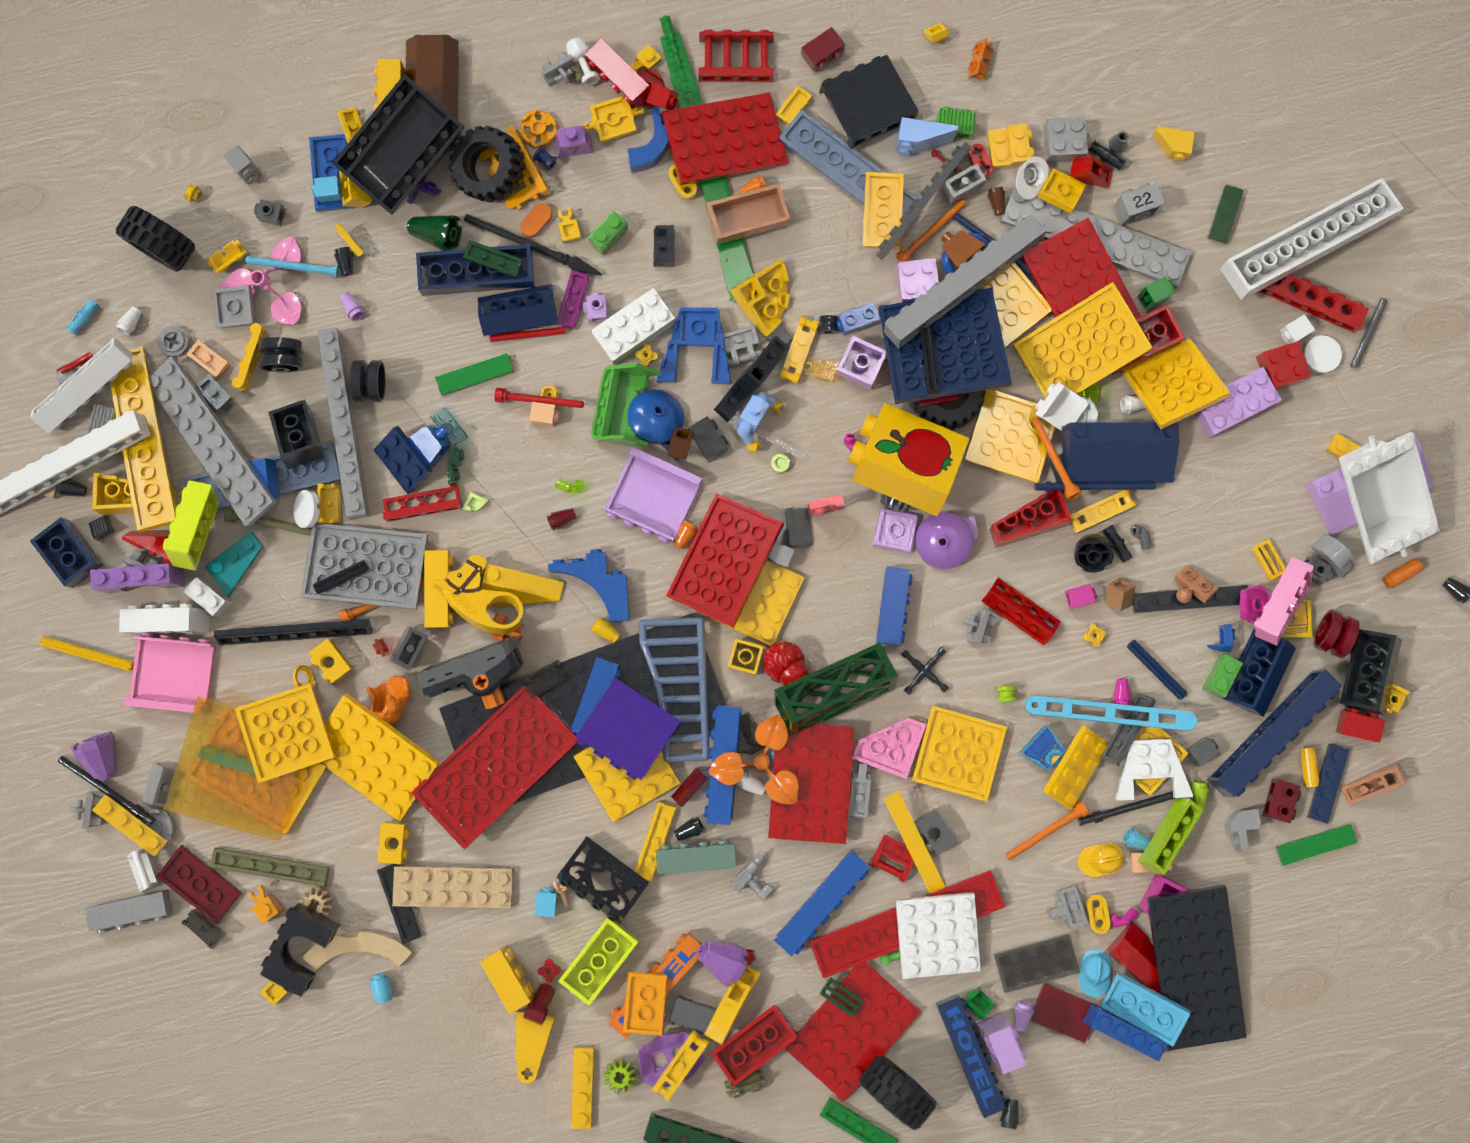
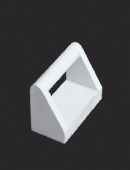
M140 849L127 855L139 892L160 885L159 879L156 877L157 873L151 855L147 851Z

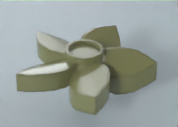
M577 61L576 66L570 68L575 73L576 81L580 80L584 75L581 65Z

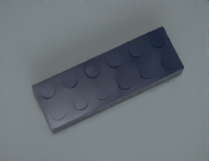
M530 244L491 247L524 260L517 279L463 259L466 249L416 253L418 290L422 296L535 287L532 248Z

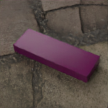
M571 270L556 325L575 330L590 275Z

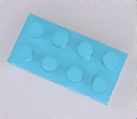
M1120 972L1117 973L1100 1006L1171 1046H1174L1191 1014V1011Z

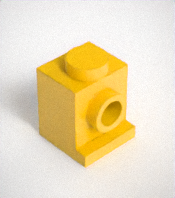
M1392 683L1386 713H1398L1410 692Z

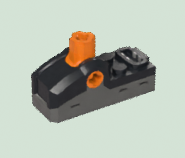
M514 636L426 667L416 675L424 695H428L429 698L445 693L449 689L454 690L464 684L467 691L482 698L486 709H491L506 702L500 686L516 673L524 661Z

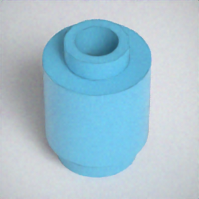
M384 973L373 975V979L369 980L373 999H376V1003L379 1004L392 1000L391 995L393 992L389 975L384 976Z

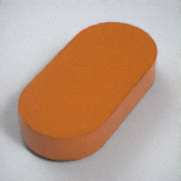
M544 203L537 204L521 222L520 228L524 236L528 238L537 236L549 222L552 212L548 205Z

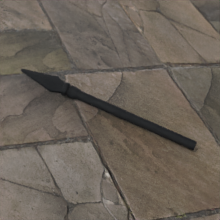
M466 214L464 217L465 222L520 245L530 244L532 250L549 256L563 265L569 266L574 271L602 276V273L579 257H571L568 254L556 252Z

